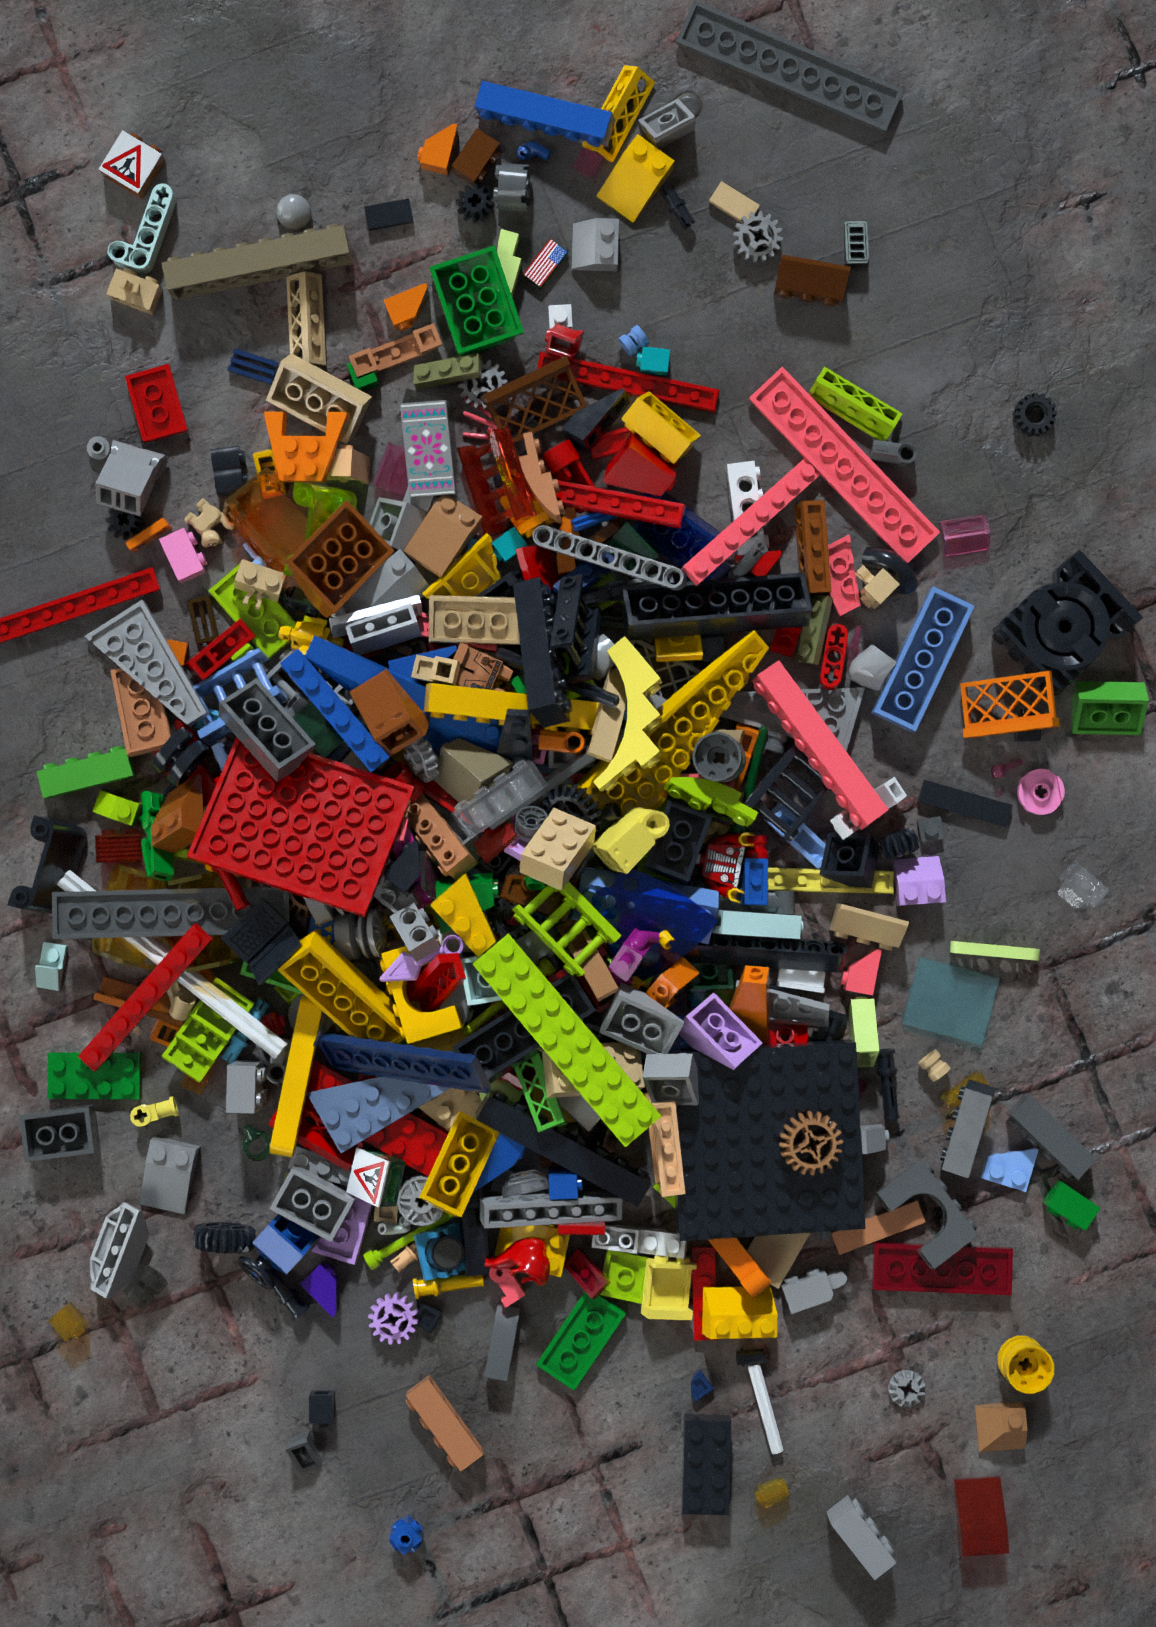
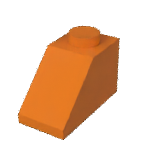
M451 124L425 140L424 147L419 148L417 156L421 169L448 175L459 132L457 124Z
M426 283L383 300L395 330H407L413 326V323L417 322L429 294Z

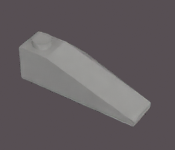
M399 549L382 563L343 604L345 613L348 614L419 595L421 600L424 597L422 593L429 587V584L416 566Z

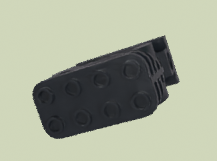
M1079 549L1052 572V583L1033 591L1005 616L1001 622L992 628L994 633L992 637L999 645L1004 644L1009 650L1007 652L1008 655L1015 662L1020 661L1026 674L1051 671L1054 696L1063 692L1077 676L1081 675L1103 651L1108 639L1116 640L1120 638L1133 625L1137 624L1143 616ZM1080 579L1087 587L1074 582ZM1050 592H1053L1057 598L1070 597L1076 599L1087 607L1094 622V641L1089 637L1091 622L1086 611L1079 604L1072 601L1063 600L1056 602L1049 594ZM1030 608H1032V610L1039 616L1037 622V633L1043 645L1049 650L1056 653L1073 652L1080 660V662H1078L1073 656H1057L1043 648V646L1038 641L1035 633L1036 617L1030 611ZM1107 609L1110 612H1113L1110 616L1108 615ZM1060 621L1067 623V633H1062L1059 630L1058 625ZM1039 677L1037 681L1040 683L1039 687L1043 691L1046 687L1045 677Z

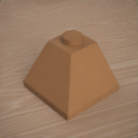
M1020 1401L974 1405L979 1452L1025 1448L1027 1439L1026 1408Z

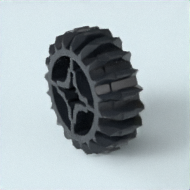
M567 783L564 786L562 784L558 785L544 798V804L541 808L547 815L551 813L553 808H556L577 818L585 819V821L596 825L595 834L600 830V824L603 820L600 816L603 810L597 808L600 801L592 799L594 794L589 795L587 787L580 790L579 784L574 786L571 783ZM562 800V801H563V805L561 806L562 809H559V808H558V804H559V801Z
M209 1222L198 1224L193 1232V1246L201 1251L223 1254L250 1252L254 1249L252 1242L256 1239V1229L241 1223Z

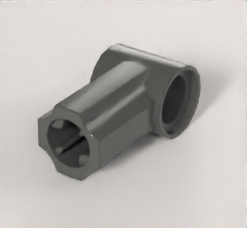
M873 440L870 459L873 461L893 463L907 467L917 457V449L911 443L901 444ZM909 450L912 458L904 460L900 455V451Z
M795 891L768 892V905H749V912L795 914Z

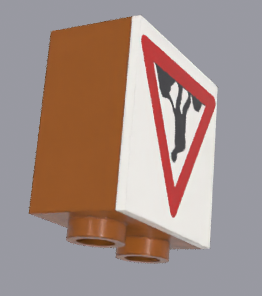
M122 130L99 167V171L103 177L143 200L166 160L158 147L152 144L148 146L135 133L131 132V134H128Z

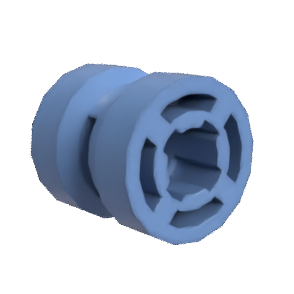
M638 325L631 328L630 333L627 335L623 334L618 338L619 343L630 357L634 356L640 347H646L650 344L649 339Z

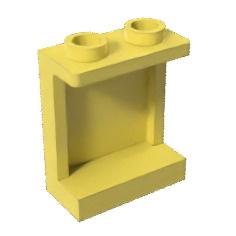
M655 1255L654 1259L646 1258L641 1314L648 1319L692 1320L693 1311L688 1308L692 1269L696 1270L697 1264L692 1262L689 1257L684 1259H668L669 1257Z

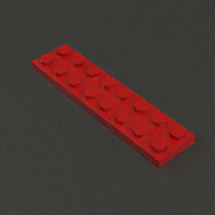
M314 1059L307 1093L350 1084L355 1081ZM306 1094L305 1104L316 1110ZM410 1112L364 1141L429 1177L448 1132Z

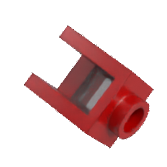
M556 324L546 333V352L560 357L567 356V359L571 360L580 351L584 330H573Z

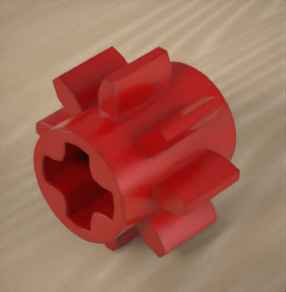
M273 1012L260 1018L262 1024L277 1036L285 1033L283 1027L287 1025L284 1015L278 1017L277 1013Z

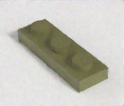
M479 353L414 365V386L416 389L479 378L482 373V357Z
M811 594L809 597L813 611L809 626L802 628L795 661L819 665L833 598L825 595Z

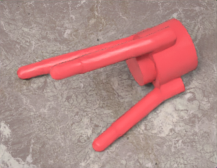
M479 405L478 410L492 418L489 410L484 411L483 406ZM463 412L464 416L487 425V432L491 433V435L464 432L462 434L463 437L485 439L497 442L498 439L502 440L493 419L489 421L469 412ZM507 423L505 432H507L509 423Z

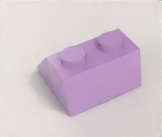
M939 856L893 859L896 905L946 902L945 881Z

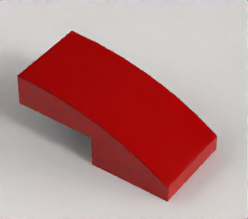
M802 627L776 629L770 651L792 657Z

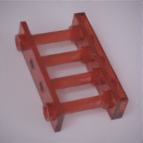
M509 428L493 429L487 432L490 442L479 448H476V445L457 448L477 513L483 516L481 526L484 535L486 533L492 535L504 532L501 523L514 517L515 521L537 516ZM493 451L497 464L484 470L480 457ZM500 473L504 486L491 492L487 479ZM507 495L511 508L498 514L494 501Z

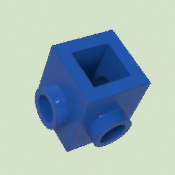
M410 1515L404 1519H398L391 1526L389 1542L396 1551L400 1550L405 1555L408 1551L413 1553L422 1545L423 1528ZM404 1535L409 1537L407 1541L403 1537Z

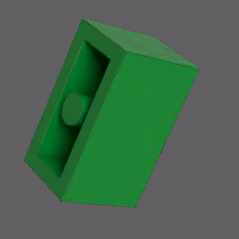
M1058 1179L1043 1200V1203L1048 1206L1046 1211L1057 1218L1059 1215H1062L1067 1219L1065 1223L1076 1231L1079 1227L1086 1231L1100 1210L1099 1206Z

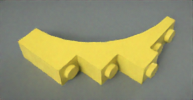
M625 636L607 650L624 682L627 696V723L617 754L607 769L594 781V784L601 792L604 790L608 792L618 784L616 780L623 774L625 777L631 774L636 769L634 765L637 763L643 770L646 767L650 769L660 761L659 757L662 755L660 750L645 734L647 731H654L660 725L659 721L662 719L659 712L646 698L648 694L652 696L661 688L659 685L662 681Z

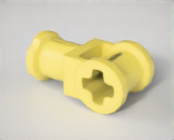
M171 1096L169 1100L137 1106L131 1111L130 1119L135 1126L142 1127L171 1115L177 1117L179 1112L174 1096ZM141 1111L142 1113H147L144 1122L142 1118L138 1119L137 1114Z

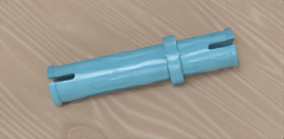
M257 998L249 1014L260 1021V1018H262L270 1004L265 1001L263 1003L262 999ZM239 1030L233 1035L231 1043L221 1056L224 1060H229V1063H233L243 1047H247L249 1044L247 1042L249 1038Z

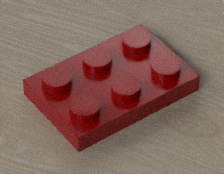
M169 364L125 376L144 443L188 431Z

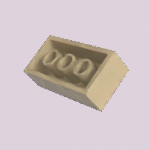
M291 353L281 361L266 401L325 433L327 412L350 413V419L345 423L342 431L344 435L341 440L347 444L356 436L372 396Z
M622 1042L601 1043L640 1090L644 1088L640 1050ZM542 1051L547 1098L582 1096L548 1054Z

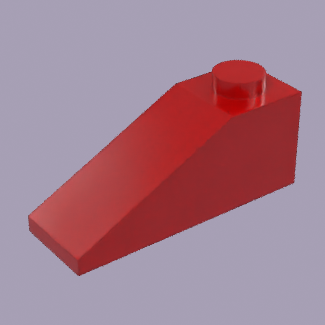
M240 618L186 662L184 666L198 682H201L254 638L255 635Z

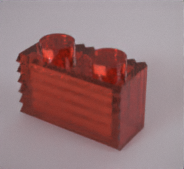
M125 829L124 834H115V830L101 831V835H95L96 863L144 861L141 841L145 838V833H138V829Z

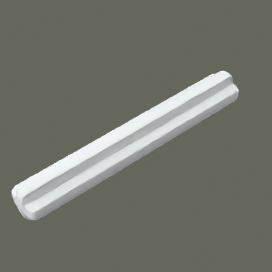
M759 1363L751 1364L748 1366L771 1453L778 1454L783 1452L784 1449L761 1366Z

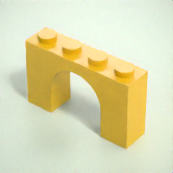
M439 938L436 939L439 946H441ZM404 946L381 953L380 965L382 971L385 972L402 952L411 954L408 948ZM407 981L386 982L388 992L394 996L396 1003L393 1004L395 1016L397 1018L400 1017L402 1026L399 1027L401 1037L407 1041V1044L464 1027L458 1005L434 1012H424L414 1007L409 1001L406 992Z

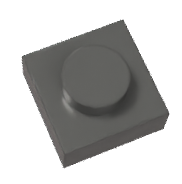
M941 816L917 820L920 842L944 839Z

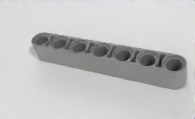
M544 525L538 526L533 532L534 542L544 549L672 590H681L687 584L686 574L677 567ZM544 532H549V540L545 543H542V534ZM571 539L570 548L563 550V541ZM591 545L593 552L590 556L585 557L583 551L585 547ZM613 552L615 559L612 563L607 564L605 556ZM635 559L637 562L636 567L631 571L627 570V562ZM657 566L658 574L655 577H649V569ZM679 573L680 581L677 584H671V575Z

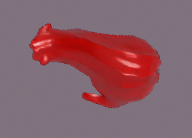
M530 1236L519 1239L500 1255L485 1259L484 1266L493 1269H505L518 1265L519 1268L512 1269L509 1274L513 1276L515 1273L523 1272L530 1275V1277L522 1279V1284L535 1281L539 1286H544L548 1283L550 1262L546 1255V1244L537 1237Z

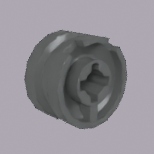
M536 806L521 808L515 817L514 829L517 837L525 842H530L548 817L547 813Z

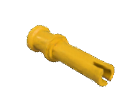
M466 1274L446 1278L437 1277L427 1281L424 1279H413L415 1299L427 1295H434L436 1297L441 1295L440 1292L484 1286L482 1275L466 1277Z

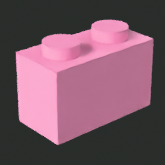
M182 528L159 539L179 582H187L207 572L204 567L208 565L202 552H197L195 545L198 542L192 531L188 532L185 528Z

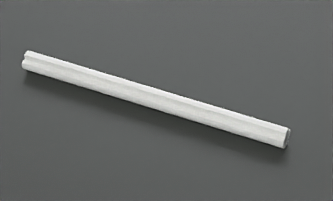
M71 870L66 872L57 884L66 892L96 891ZM123 937L157 965L170 952L166 946L154 937ZM191 966L177 979L180 984L274 1059L287 1046L286 1042Z

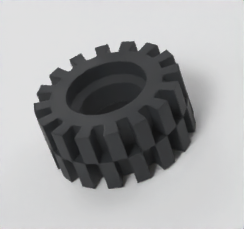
M1038 393L1028 394L1016 404L1013 411V423L1016 422L1017 425L1015 427L1017 430L1020 428L1022 430L1020 433L1023 435L1027 433L1029 437L1033 435L1037 437L1046 433L1056 421L1057 411L1054 409L1056 405L1050 402L1052 399L1050 397L1046 398L1043 393L1041 395H1038ZM1032 406L1040 408L1043 412L1042 421L1039 423L1030 422L1026 416L1028 408Z
M500 899L490 910L489 914L491 916L488 917L489 921H492L490 927L491 929H496L494 932L496 935L501 934L500 938L505 937L509 933L516 940L523 936L530 928L526 924L522 925L520 923L511 926L504 921V912L512 910L517 906L504 899Z

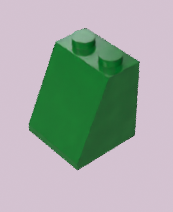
M493 873L467 875L482 911L494 906L495 898H499L498 879H494ZM451 876L437 878L435 887L436 898L456 882ZM438 914L440 933H446L452 928Z

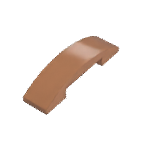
M432 323L414 330L413 334L374 349L362 350L348 357L356 377L360 378L416 359L442 346V342L435 324Z

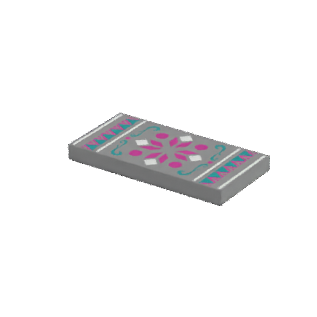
M447 400L401 403L400 411L410 497L456 494Z

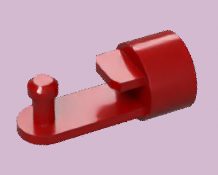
M570 439L556 444L545 451L540 457L544 461L547 470L557 480L569 482L573 479L575 484L595 487L580 463L581 457ZM575 509L579 514L585 512V510Z

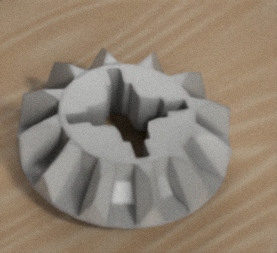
M902 1370L893 1375L889 1382L888 1390L893 1402L901 1407L911 1408L916 1404H920V1401L925 1396L926 1385L918 1373L912 1370ZM910 1382V1387L916 1392H908L904 1396V1391L898 1386H907Z

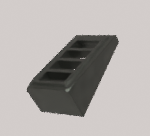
M844 221V266L867 268L869 265L867 221ZM849 228H862V232H850ZM850 237H862V240H850ZM850 245H862V249H850ZM851 254H862V257H851Z

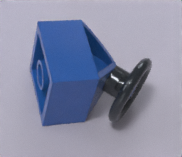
M277 1214L252 1242L259 1254L256 1260L252 1261L248 1257L240 1256L238 1264L254 1282L264 1289L272 1290L274 1282L268 1275L272 1268L287 1274L320 1236Z

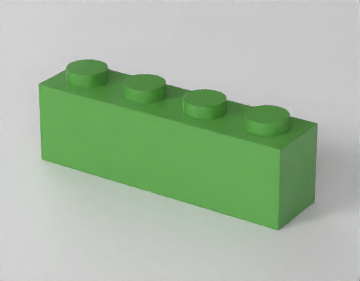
M123 746L110 748V753L101 755V751L87 754L88 758L83 760L74 757L66 759L63 765L57 766L56 763L43 765V770L36 771L42 796L49 799L136 777L133 758L127 756L126 749H123Z

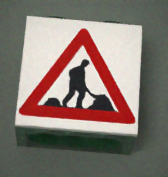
M375 1147L356 1148L346 1192L376 1207L396 1206L406 1161L388 1155Z

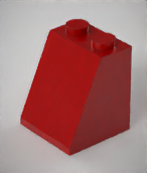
M632 432L607 464L603 482L613 486L662 496L665 491L669 492L676 484L677 480L675 478L678 475V462L673 464L672 462L665 461L656 448L647 446L642 441V436L637 432Z

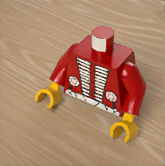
M749 832L742 834L727 833L714 838L711 844L706 845L705 853L699 852L695 863L696 866L702 867L700 876L704 877V884L711 890L719 891L720 896L729 898L738 904L741 901L736 900V894L739 892L744 894V891L738 889L737 885L745 846H754V844L747 841L749 835L755 836L754 833Z

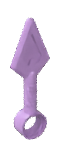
M449 935L444 939L439 949L417 962L411 954L402 952L383 973L380 981L417 980L422 965L432 961L439 954H460L464 949V941L458 935ZM452 938L460 943V948L456 952H451L447 948V942Z

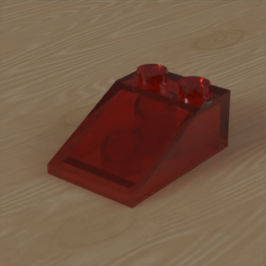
M1000 1476L954 1479L958 1549L962 1556L1009 1554L1008 1528Z

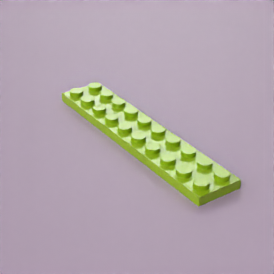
M509 933L472 964L624 1147L629 1145L662 1117Z

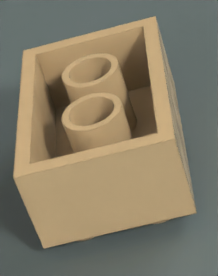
M553 808L521 853L520 873L562 891L594 845L596 825Z

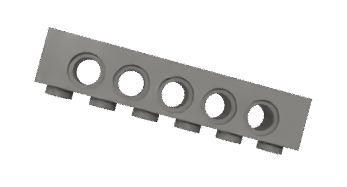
M607 1190L578 1192V1198L550 1200L549 1193L480 1197V1221L484 1228L622 1220V1198Z

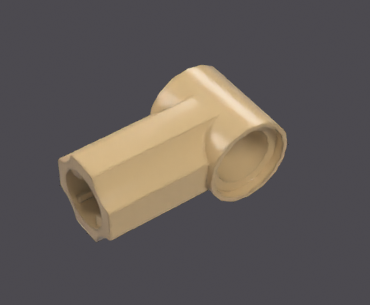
M176 981L167 991L171 1002L169 1014L176 1020L185 1021L188 1019L196 1003V996Z

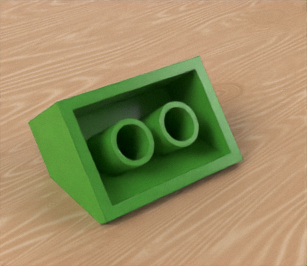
M1076 681L1072 696V734L1141 735L1149 703L1145 682Z

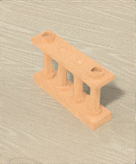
M645 1092L646 1098L651 1102L648 1092ZM674 1100L653 1102L651 1104L662 1115L649 1127L655 1183H660L662 1197L685 1194L676 1103Z

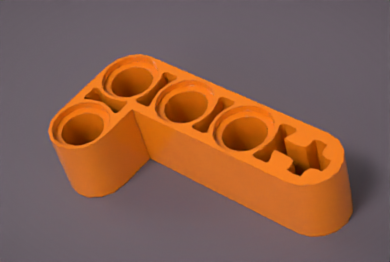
M738 1238L708 1239L753 1299L772 1284L771 1280Z

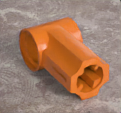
M551 730L540 731L539 750L579 754L586 747V741L579 733ZM573 737H578L581 740L580 747L573 750L569 747V740Z

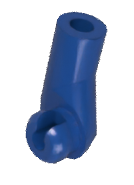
M535 141L522 144L517 150V156L520 159L538 156L547 161L552 153L551 150Z

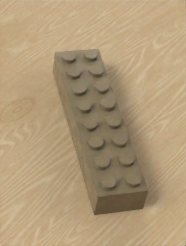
M331 224L323 230L307 229L303 231V234L294 235L293 233L281 235L279 239H260L255 244L239 243L235 245V248L226 249L225 247L213 249L211 253L194 252L190 254V257L186 258L171 257L167 259V262H162L167 290L172 298L177 301L284 279L287 276L303 271L313 273L352 265L353 260L344 225Z

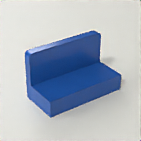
M744 858L742 860L740 890L744 891V894L740 893V906L768 905V859Z

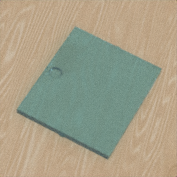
M919 957L912 986L909 989L910 994L902 1024L982 1045L989 1017L992 1014V1006L1000 978Z

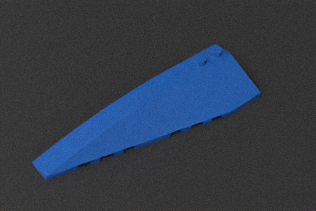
M314 635L305 657L348 692L387 669L424 712L426 685ZM424 712L430 719V723L423 739L430 742L437 758H439V750L446 742L450 743L457 738L495 754L497 753L503 725H498L499 720L490 719V724L478 723L476 718L467 717V721L453 720V715L444 714V718L430 717L429 712Z

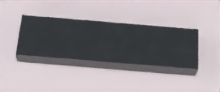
M923 780L917 801L1003 827H1007L1013 806L927 780Z

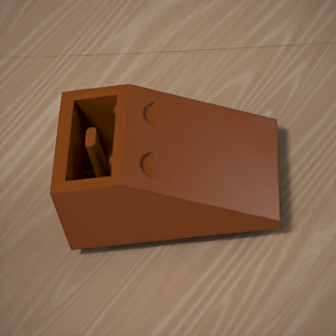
M387 669L350 691L374 740L389 757L426 735L430 719Z

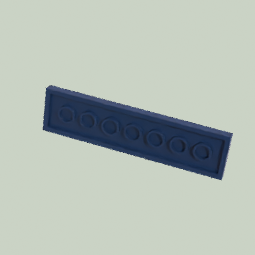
M322 1032L319 1038L318 1045L332 1069L488 1094L492 1087L477 1057L472 1054L375 1041L373 1039H362L354 1036L337 1035L335 1033Z

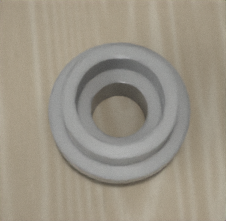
M93 437L87 444V452L94 459H104L110 452V444L103 437ZM96 444L102 445L100 451L94 450Z

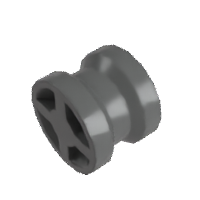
M768 731L764 749L784 754V743L788 741L789 736Z

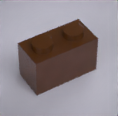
M476 128L452 164V173L472 186L475 183H483L489 173L487 169L491 163L495 164L501 155L500 143Z

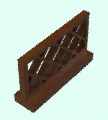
M567 356L481 396L482 402L487 406L505 446L523 439L522 429L528 430L525 433H536L587 406L569 368L570 363ZM564 372L569 380L566 389L555 385L557 376ZM553 378L552 383L547 382V380ZM544 384L550 387L546 399L535 395L537 385ZM533 387L531 393L526 391ZM553 388L565 392L561 404L550 400ZM520 393L530 396L526 408L514 404L516 396ZM568 394L577 397L580 404L579 407L572 409L565 406ZM512 397L511 403L505 401ZM533 398L545 402L541 414L529 410ZM499 403L508 405L509 409L506 418L498 416L493 406ZM548 404L560 408L557 417L554 419L544 416ZM512 408L524 411L521 424L509 420ZM563 409L569 411V412H566V413L562 414ZM528 413L540 417L537 427L530 428L524 425ZM543 419L548 420V422L541 424ZM507 423L519 427L517 436L510 440L505 432Z

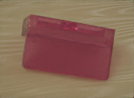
M985 514L939 521V529L944 539V555L946 557L990 549V527Z

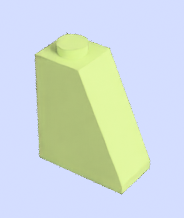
M863 996L851 999L848 1008L849 1037L856 1042L857 1068L874 1067L879 1053L874 999H868Z

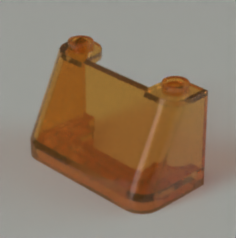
M266 466L225 500L223 513L261 558L273 570L285 573L287 578L292 573L285 562L323 523L314 520L310 522L281 490V481H279L278 474L274 470L270 471Z

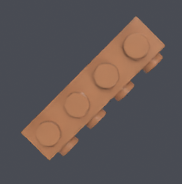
M423 793L415 802L409 804L405 815L409 819V829L411 831L416 830V839L422 846L427 845L429 848L426 850L427 854L434 862L436 860L439 861L440 865L437 867L445 877L450 875L457 881L478 864L433 803Z
M428 1375L407 1391V1405L412 1411L416 1410L421 1416L419 1420L426 1430L430 1429L434 1434L433 1440L440 1449L444 1448L448 1454L446 1456L447 1460L453 1468L457 1467L461 1472L483 1456V1447L431 1375Z

